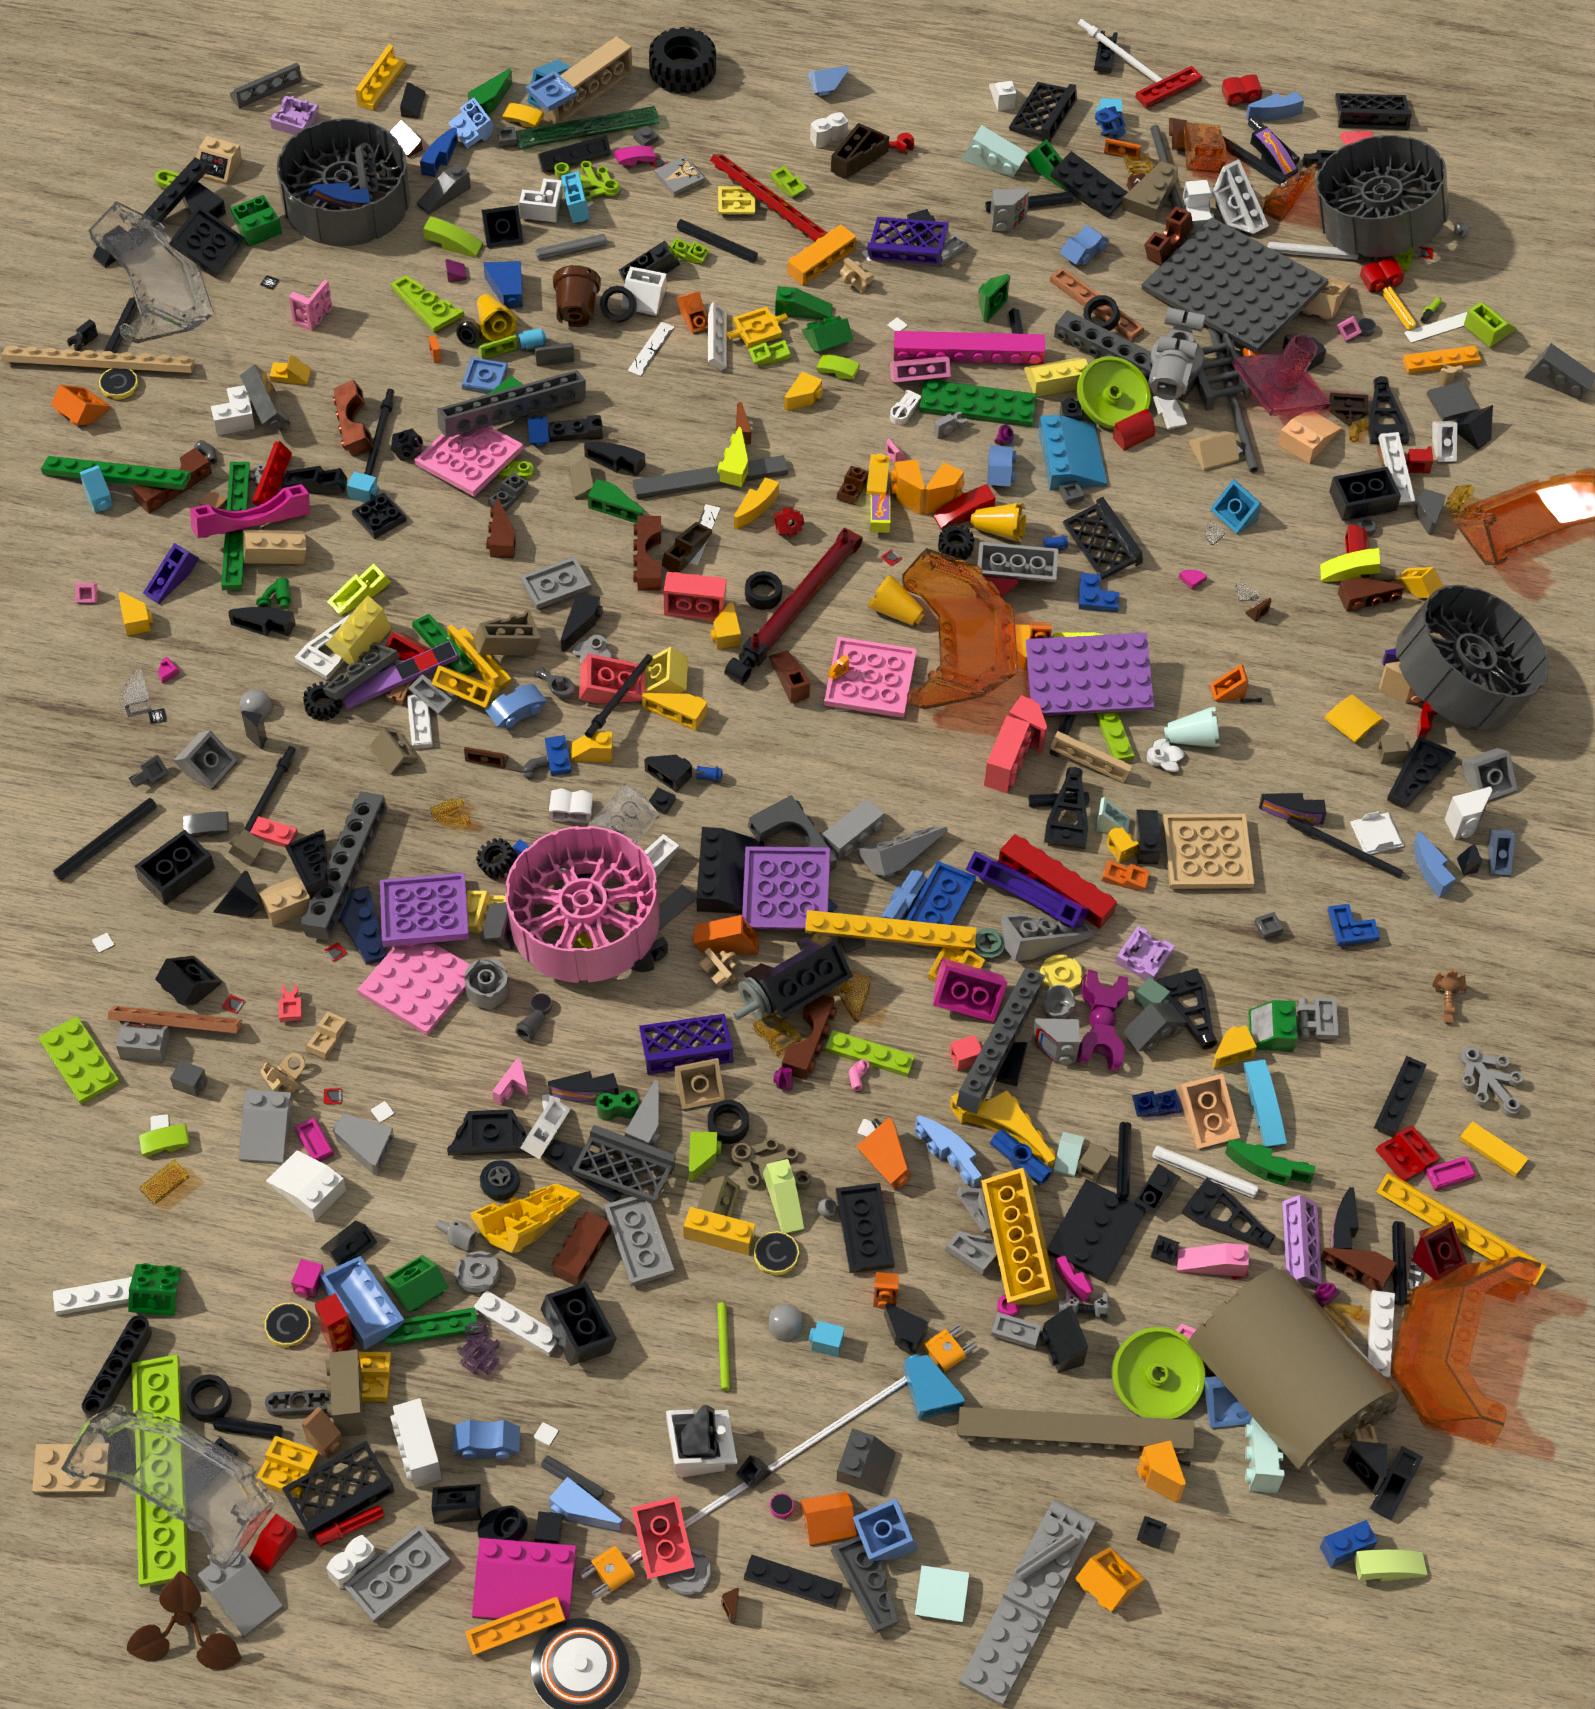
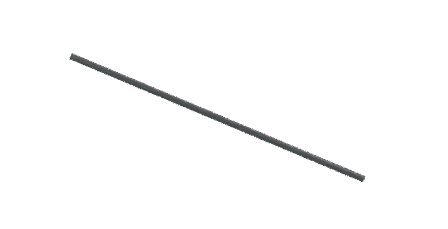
M1153 125L1150 130L1159 161L1169 163L1159 126ZM1175 183L1170 193L1173 209L1175 207L1183 209ZM1190 232L1184 238L1183 244L1191 238ZM1208 326L1212 344L1222 343L1219 332ZM1224 350L1215 352L1217 359L1226 357ZM1229 365L1219 367L1221 374L1230 372ZM1233 379L1223 381L1225 388L1235 386ZM1237 393L1228 395L1248 468L1251 473H1255L1259 470L1240 402Z

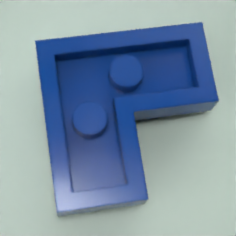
M1081 573L1078 609L1118 612L1119 592L1100 590V574Z
M1349 904L1328 906L1327 912L1337 946L1379 941L1380 935L1375 919L1354 922Z

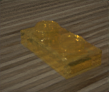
M174 1159L139 1186V1189L155 1205L189 1179V1173Z

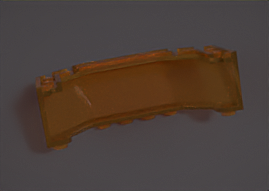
M1595 469L1577 470L1576 474L1565 476V473L1549 477L1550 481L1539 482V479L1530 481L1466 506L1465 510L1461 511L1458 517L1453 519V522L1485 565H1493L1494 568L1504 566L1505 561L1508 560V555L1505 554L1518 551V547L1532 546L1536 540H1547L1554 533L1562 534L1567 532V528L1595 521Z
M928 548L902 574L904 588L910 593L921 596L938 617L940 665L936 669V674L935 671H930L928 680L920 688H912L907 693L908 705L925 710L982 698L1018 674L1014 607L1009 602L1006 604L999 595L1001 593L992 581L988 582L981 574L983 570L978 565Z
M1520 1256L1468 1263L1439 1280L1431 1279L1409 1290L1391 1360L1390 1373L1400 1384L1403 1394L1410 1405L1414 1406L1424 1426L1493 1447L1504 1427L1507 1414L1506 1408L1502 1403L1486 1398L1468 1371L1485 1295H1491L1513 1303L1518 1293H1523V1295L1527 1296L1531 1284L1539 1275L1541 1263Z

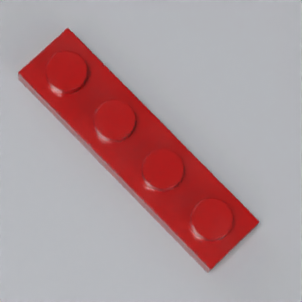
M1190 66L1136 92L1135 98L1147 108L1202 82V75L1193 66Z
M281 441L273 444L252 500L256 506L269 501L278 493L292 452Z

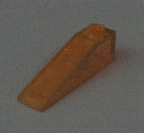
M1312 164L1274 188L1269 195H1266L1262 202V205H1264L1263 214L1282 222L1314 179L1317 165Z

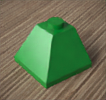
M1009 274L990 278L979 288V305L985 323L1008 301Z

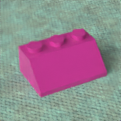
M943 958L936 976L932 1004L933 1006L994 1022L1008 982L1001 974Z

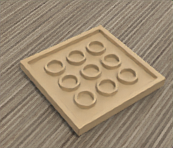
M1163 814L1162 822L1170 889L1254 887L1246 814Z

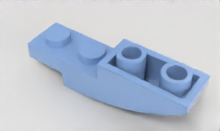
M917 1116L914 1130L920 1139L923 1138L930 1153L936 1155L940 1161L947 1157L949 1164L953 1168L956 1167L960 1172V1177L965 1184H969L971 1188L979 1187L982 1175L974 1166L976 1153L950 1129L929 1118Z

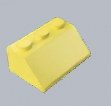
M1073 358L1024 367L1032 392L1036 393L1037 397L1077 390L1079 376L1088 363L1084 358Z
M367 596L325 645L342 657L347 664L357 663L360 660V654L363 652L368 653L371 650L370 645L374 642L380 643L391 630L384 609Z

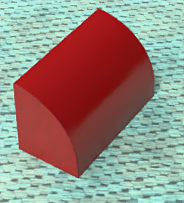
M1146 408L1115 423L1113 439L1125 451L1155 436L1154 420Z
M1356 525L1347 526L1345 534L1346 554L1369 549L1368 533L1364 528Z
M392 632L386 643V647L397 650L399 654L398 659L403 661L430 650V648L406 634Z

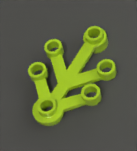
M583 161L581 163V171L587 175L579 174L583 190L592 187L598 188L591 191L584 190L587 202L592 201V197L603 194L615 196L620 192V185L616 180L610 179L606 167L601 166L597 169V176L603 179L604 182L597 180L592 170L591 162ZM561 162L555 165V175L559 179H562L561 176L573 173L569 171V166L566 163Z

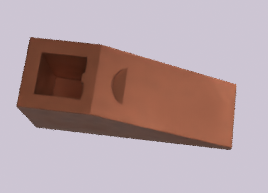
M495 499V506H491L490 517L493 518V521L489 522L488 533L491 536L487 537L486 549H490V557L514 558L516 547L515 530L499 499Z
M1358 577L1341 581L1338 596L1347 612L1369 606H1378L1386 602L1398 601L1402 598L1405 586Z
M786 650L769 655V660L790 703L810 698V682L801 665L789 651Z
M1325 1247L1321 1255V1261L1326 1266L1343 1272L1346 1277L1363 1283L1369 1290L1375 1291L1383 1290L1396 1265V1262L1375 1251Z

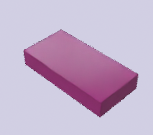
M315 1117L294 1127L310 1157L321 1162L334 1156V1152Z
M1467 1156L1429 1167L1425 1170L1434 1191L1474 1179L1476 1176Z

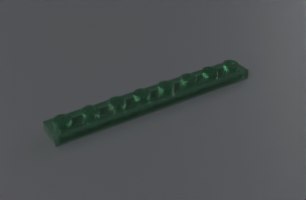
M655 106L517 130L516 136L519 148H526L659 124V116Z

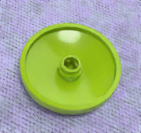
M1105 356L1095 359L1082 371L1077 382V396L1082 409L1090 419L1105 428L1114 429L1115 423L1149 408L1151 394L1145 376L1134 364L1123 358Z
M1150 1327L1132 1334L1118 1348L1112 1364V1382L1118 1398L1133 1414L1146 1418L1174 1419L1185 1414L1196 1404L1204 1387L1205 1368L1203 1360L1187 1343L1189 1339L1186 1336L1170 1328Z

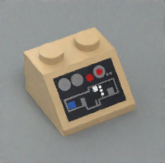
M210 136L205 137L197 154V158L207 163L210 167L202 178L228 185L242 162L240 145Z

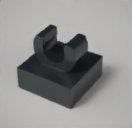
M1158 1235L1150 1258L1172 1265L1180 1242Z

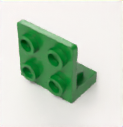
M136 1264L129 1287L128 1312L175 1316L177 1288L182 1268L172 1265Z

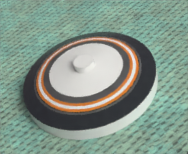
M587 1618L563 1621L549 1629L536 1645L531 1661L533 1685L540 1699L550 1709H608L620 1698L628 1681L629 1658L625 1645L610 1627L599 1621Z

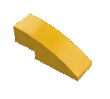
M765 477L757 491L749 489L734 515V529L738 530L756 520L774 503L779 495V482Z

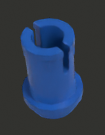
M1067 536L1043 538L1045 548H1061L1062 550L1068 548Z
M697 766L696 771L705 772V774L696 773V779L714 780V782L722 780L723 769L719 768V766L715 768Z

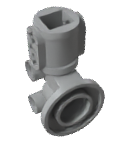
M1168 307L1164 324L1174 326L1173 330L1167 336L1160 335L1159 340L1153 345L1151 350V363L1153 366L1148 387H1151L1152 392L1157 397L1164 400H1174L1182 394H1186L1190 377L1201 369L1204 353L1201 346L1194 340L1192 334L1193 330L1202 332L1206 315Z

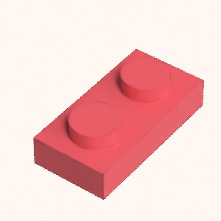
M258 816L250 833L264 842L285 848V845L294 841L298 831L295 827Z

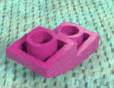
M631 146L614 152L618 164L622 166H636L637 160L644 163H654L656 158L651 146Z
M1065 1255L1057 1258L1055 1270L1063 1283L1079 1299L1084 1302L1090 1301L1093 1291L1091 1281L1085 1278L1083 1272L1075 1274L1073 1264L1071 1262L1068 1263Z

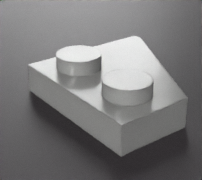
M960 1187L956 1191L957 1195L983 1233H992L983 1189Z
M958 1231L945 1248L946 1252L981 1275L997 1258L994 1241L986 1240V1236L971 1235L962 1231Z

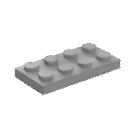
M632 1196L604 1205V1210L610 1222V1227L631 1287L675 1274L650 1202Z
M420 1524L345 1583L344 1588L370 1620L375 1623L450 1563V1558Z

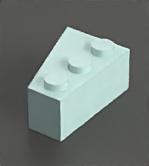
M981 125L961 161L1014 177L1027 152Z
M1252 1417L1250 1424H1246L1245 1438L1249 1439V1446H1246L1245 1460L1249 1461V1468H1246L1245 1482L1249 1483V1491L1278 1493L1284 1478V1470H1281L1283 1453Z

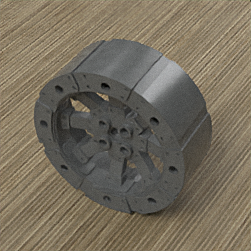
M351 118L330 119L318 122V124L310 125L293 135L283 146L282 152L278 156L277 176L284 215L298 233L315 242H326L332 246H354L368 243L371 239L381 238L392 231L403 220L405 211L409 208L410 190L404 149L392 133L372 122ZM362 143H368L373 148L376 173L378 172L383 176V178L377 177V191H384L386 195L383 198L376 199L369 195L371 203L355 209L339 207L340 210H328L330 206L334 205L319 199L312 205L302 202L306 197L311 196L309 195V190L313 185L349 183L350 190L360 189L355 149ZM364 165L365 170L369 173V169ZM313 176L320 178L317 181L306 183Z
M1380 135L1360 139L1335 151L1325 160L1322 168L1317 173L1316 192L1321 230L1323 234H1326V239L1331 244L1345 252L1354 255L1359 253L1366 257H1386L1402 254L1408 249L1412 248L1414 250L1430 241L1441 231L1443 223L1447 221L1449 200L1445 161L1434 147L1419 139L1401 137L1400 135ZM1414 187L1420 191H1414L1409 189ZM1409 203L1421 204L1420 206L1414 209L1408 206ZM1357 208V211L1354 215H1348L1344 213L1346 211H1350Z
M1449 585L1434 591L1402 629L1396 642V657L1400 660V670L1415 694L1422 701L1425 700L1431 705L1430 708L1444 718L1468 728L1473 726L1477 727L1478 730H1493L1507 725L1544 685L1548 676L1549 663L1548 657L1545 654V647L1532 625L1514 610L1510 604L1487 591L1475 587ZM1430 633H1439L1446 640L1433 637ZM1492 681L1501 687L1503 693L1496 691Z

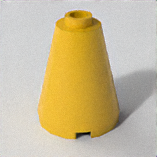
M484 294L478 298L477 309L480 328L485 338L495 341L512 336L517 327L515 314L491 294Z
M1013 503L977 509L971 515V525H974V528L1015 542H1021L1020 536L1024 537L1026 528V515H1023L1022 509H1026L1025 504Z
M891 574L886 577L876 590V599L872 597L868 604L870 609L911 626L915 623L919 625L925 616L922 614L924 609Z

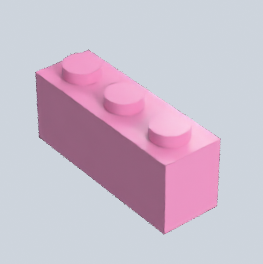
M946 356L890 362L891 381L893 382L951 377L950 360Z

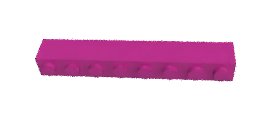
M894 331V360L903 361L946 356L949 357L950 362L1044 364L1045 334Z

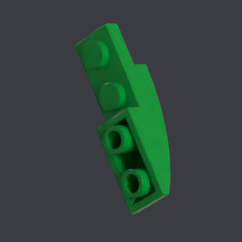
M1228 1140L1225 1154L1251 1174L1288 1187L1290 1180L1311 1184L1315 1166L1309 1165L1307 1162L1290 1161L1284 1157H1271L1273 1149L1267 1148L1264 1145L1247 1144L1241 1140Z

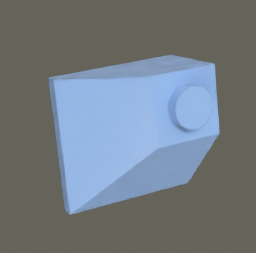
M849 66L808 72L813 92H819V96L829 95L830 91L836 89L848 72Z

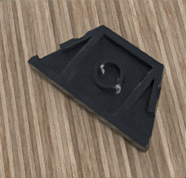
M512 1109L468 1111L463 1119V1124L455 1134L454 1141L447 1148L448 1156L526 1152L521 1149V1146L527 1135Z

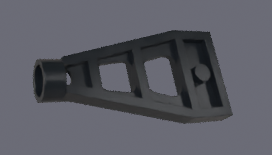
M1385 376L1377 377L1373 381L1374 395L1368 425L1370 444H1380L1378 439L1380 434L1399 432L1401 444H1408L1407 423L1390 390L1389 380ZM1378 401H1388L1390 408H1378ZM1379 416H1392L1395 424H1379Z
M1069 767L1066 770L1065 781L1046 823L1044 843L1082 849L1086 847L1088 820L1082 783L1083 770L1080 768ZM1067 791L1077 793V804L1064 802ZM1063 810L1075 811L1077 814V824L1060 823L1059 816Z
M1198 968L1157 979V983L1170 991L1167 1000L1172 1003L1187 1023L1184 1026L1197 1040L1201 1048L1208 1050L1216 1046L1218 1041L1213 1033L1206 986ZM1194 993L1197 996V1006L1185 1008L1178 1001V997ZM1202 1013L1205 1023L1195 1026L1189 1016Z
M1208 1178L1205 1179L1182 1211L1184 1216L1200 1226L1260 1246L1265 1250L1270 1247L1276 1236L1265 1229L1226 1189ZM1217 1203L1225 1204L1232 1212L1231 1217L1227 1221H1220L1211 1217L1210 1213ZM1237 1217H1241L1250 1224L1251 1227L1247 1232L1244 1233L1232 1227Z

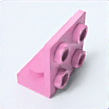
M324 280L310 298L295 292L291 293L289 301L293 323L311 331L316 325L320 324L325 314L329 313L332 309L329 281Z

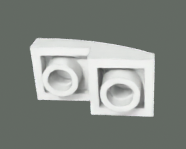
M1157 396L1153 397L1158 415H1163L1167 430L1184 427L1187 424L1176 399L1164 400Z

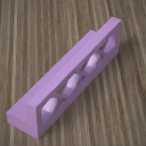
M1298 1195L1282 1202L1286 1268L1299 1283L1306 1281L1318 1287L1322 1284L1317 1203ZM1306 1207L1309 1208L1310 1216L1306 1211ZM1307 1226H1308L1309 1230L1311 1231V1236H1310V1234H1309V1232H1308V1230H1307ZM1310 1268L1313 1271V1276L1310 1275Z

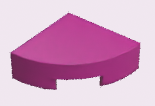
M1185 570L1179 573V578L1193 589L1204 582L1207 575L1198 570Z
M168 657L161 661L158 674L163 684L178 675L179 669Z

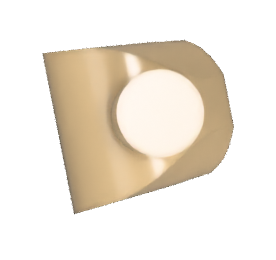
M1443 364L1437 381L1438 384L1443 386L1452 384L1455 375L1464 371L1463 366L1454 367Z

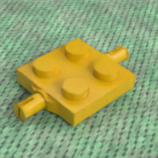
M766 306L733 317V324L737 330L727 332V337L729 340L740 337L746 346L751 348L781 338L782 331L778 324L788 321L786 313L774 316Z

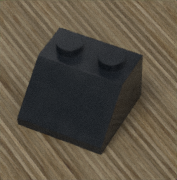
M195 956L166 959L155 978L161 985V988L169 992L176 1002L183 1006L199 1003L222 983Z
M1070 1306L1046 1321L1040 1333L1043 1345H1047L1050 1352L1048 1353L1050 1364L1056 1367L1058 1373L1084 1366L1088 1350V1344L1073 1307Z

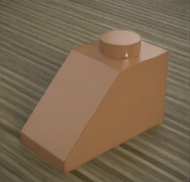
M318 1406L302 1422L306 1441L327 1459L331 1454H335L340 1450L343 1438L338 1428Z

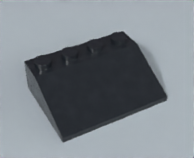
M702 827L696 898L697 912L742 914L746 846L764 847V841L759 843L755 838L724 828Z

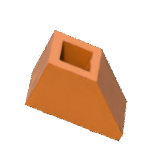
M694 291L676 297L681 315L690 331L695 333L708 329V319L700 292Z
M1030 621V639L1051 638L1052 625L1050 622Z
M876 1272L873 1307L885 1310L887 1303L896 1306L899 1274Z

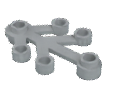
M1465 1047L1460 1054V1059L1465 1065L1461 1086L1465 1089H1471L1474 1086L1475 1078L1473 1077V1071L1475 1068L1480 1077L1474 1102L1479 1106L1486 1105L1489 1099L1487 1094V1086L1489 1085L1503 1102L1501 1108L1503 1114L1507 1117L1517 1116L1521 1109L1520 1102L1516 1098H1511L1498 1081L1510 1083L1512 1086H1519L1522 1083L1523 1075L1518 1071L1508 1074L1485 1067L1484 1064L1496 1066L1500 1070H1505L1510 1062L1506 1055H1499L1496 1058L1483 1055L1475 1047ZM1502 1060L1506 1064H1501L1499 1061ZM1512 1077H1517L1519 1081L1514 1080ZM1465 1080L1471 1081V1084L1466 1083ZM1481 1096L1485 1100H1480L1478 1097Z

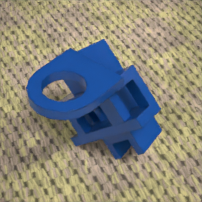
M1115 106L1105 107L1096 113V124L1101 125L1103 130L1101 135L1109 133L1111 139H1115L1116 137H1122L1126 133L1124 119L1121 114H1118Z

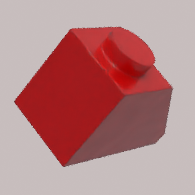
M276 1513L261 1531L249 1557L251 1562L263 1572L269 1574L298 1537L295 1526Z

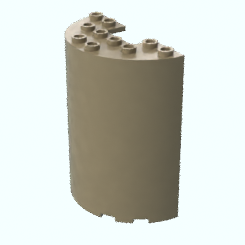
M1283 1266L1279 1270L1277 1267L1270 1269L1236 1291L1237 1294L1228 1301V1304L1226 1301L1221 1303L1212 1312L1213 1316L1205 1324L1202 1323L1187 1342L1298 1470L1305 1465L1308 1467L1312 1466L1319 1459L1320 1455L1327 1456L1335 1449L1333 1444L1337 1443L1345 1432L1350 1434L1359 1426L1361 1429L1368 1424L1373 1426L1382 1418L1383 1414L1388 1416L1398 1407L1396 1402L1399 1398V1392L1289 1270Z

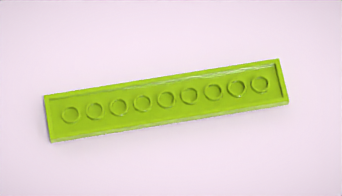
M177 1354L132 1363L138 1582L141 1588L166 1584L179 1571H182L189 1577L180 1357Z

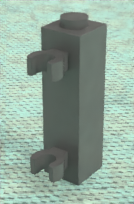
M255 364L242 373L240 377L262 425L272 432L277 429L283 430L282 425L285 423L289 425L290 421L284 414L275 394V388L270 383L267 374Z

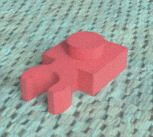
M285 985L282 986L281 991L284 999H279L280 1022L301 1021L302 1001L301 997H298L297 985H294V990L290 993L286 992Z

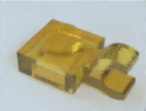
M1471 484L1456 486L1447 498L1448 502L1445 504V508H1452L1450 516L1458 515L1461 510L1460 505L1470 499V496L1475 491Z

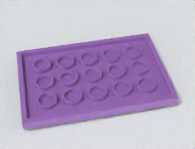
M1147 632L1026 639L1030 698L1040 705L1043 716L1154 710Z

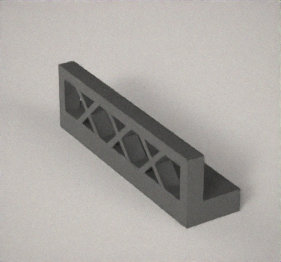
M294 63L238 87L230 92V97L238 108H242L302 82L300 66L298 63Z

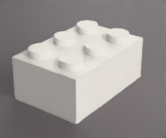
M421 1399L393 1406L394 1415H391L390 1418L400 1456L403 1460L407 1481L412 1480L414 1488L442 1480L438 1458Z

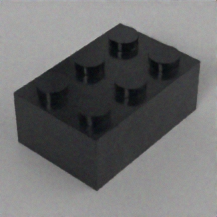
M1388 467L1334 476L1329 490L1342 521L1397 511L1401 494Z
M185 829L134 866L138 880L164 906L215 869L212 855Z
M587 1282L545 1296L540 1310L570 1366L612 1351L617 1338Z

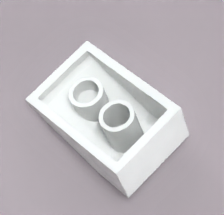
M298 1150L266 1180L268 1185L314 1221L346 1191L343 1177L329 1166Z

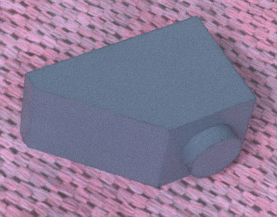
M1490 828L1488 842L1490 874L1511 875L1516 836L1512 830Z

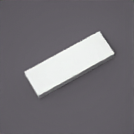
M407 695L412 749L433 747L429 707L416 695Z

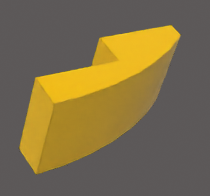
M510 103L502 117L507 122H520L522 127L537 128L544 113L526 105Z

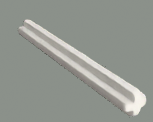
M1282 242L1268 243L1269 248L1280 254L1357 260L1359 253L1354 255L1337 247Z
M1156 1146L1153 1151L1152 1157L1202 1178H1208L1217 1184L1254 1198L1258 1192L1259 1187L1253 1183L1163 1147Z

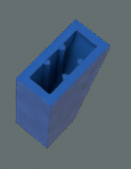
M521 261L484 262L485 279L500 302L508 308L523 307Z

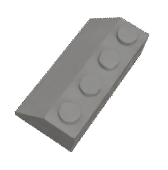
M989 542L979 543L977 575L1056 582L1058 549Z

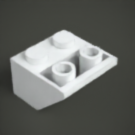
M630 266L624 287L630 290L636 298L637 306L635 312L657 316L667 290L665 273ZM623 294L621 309L628 310L629 300Z

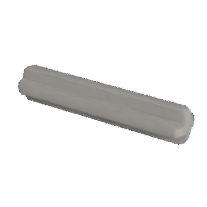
M1068 1532L1014 1569L1015 1576L1020 1581L1024 1580L1075 1546L1076 1538L1072 1533Z

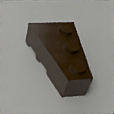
M858 123L832 154L831 172L848 178L889 152V136Z

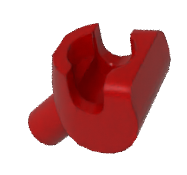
M907 132L898 135L897 141H889V149L897 148L899 151L907 154L906 148L910 150L915 148L914 137Z

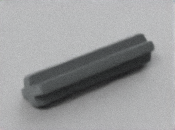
M549 1455L543 1459L541 1467L563 1481L568 1477L598 1501L603 1496L604 1489Z

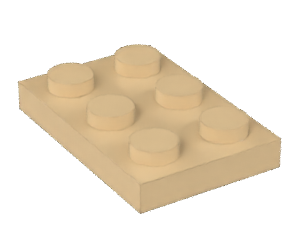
M36 1444L32 1492L106 1493L109 1445Z

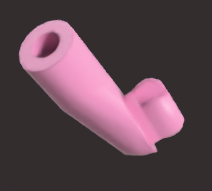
M865 1059L857 1061L849 1070L853 1091H859L863 1088L861 1078L870 1067L869 1062Z

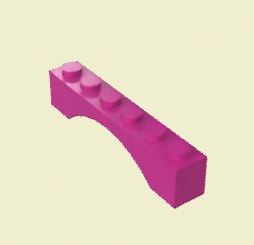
M300 484L283 488L269 501L248 510L226 511L209 504L190 508L191 529L198 538H207L211 535L226 534L229 531L242 530L257 525L262 526L266 523L280 522L293 517L298 518L310 514V500L308 491Z

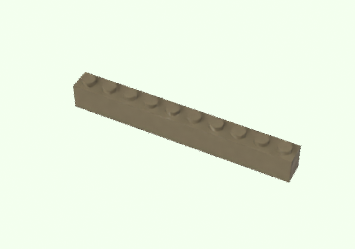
M959 1407L957 1436H963L962 1441H976L977 1437H986V1442L1000 1443V1438H1008L1009 1443L1023 1444V1439L1033 1440V1445H1047V1441H1056V1446L1070 1447V1442L1080 1443L1079 1447L1094 1448V1443L1103 1444V1449H1117V1445H1126V1450L1140 1451V1446H1150L1171 1440L1175 1453H1187V1449H1193L1194 1420Z

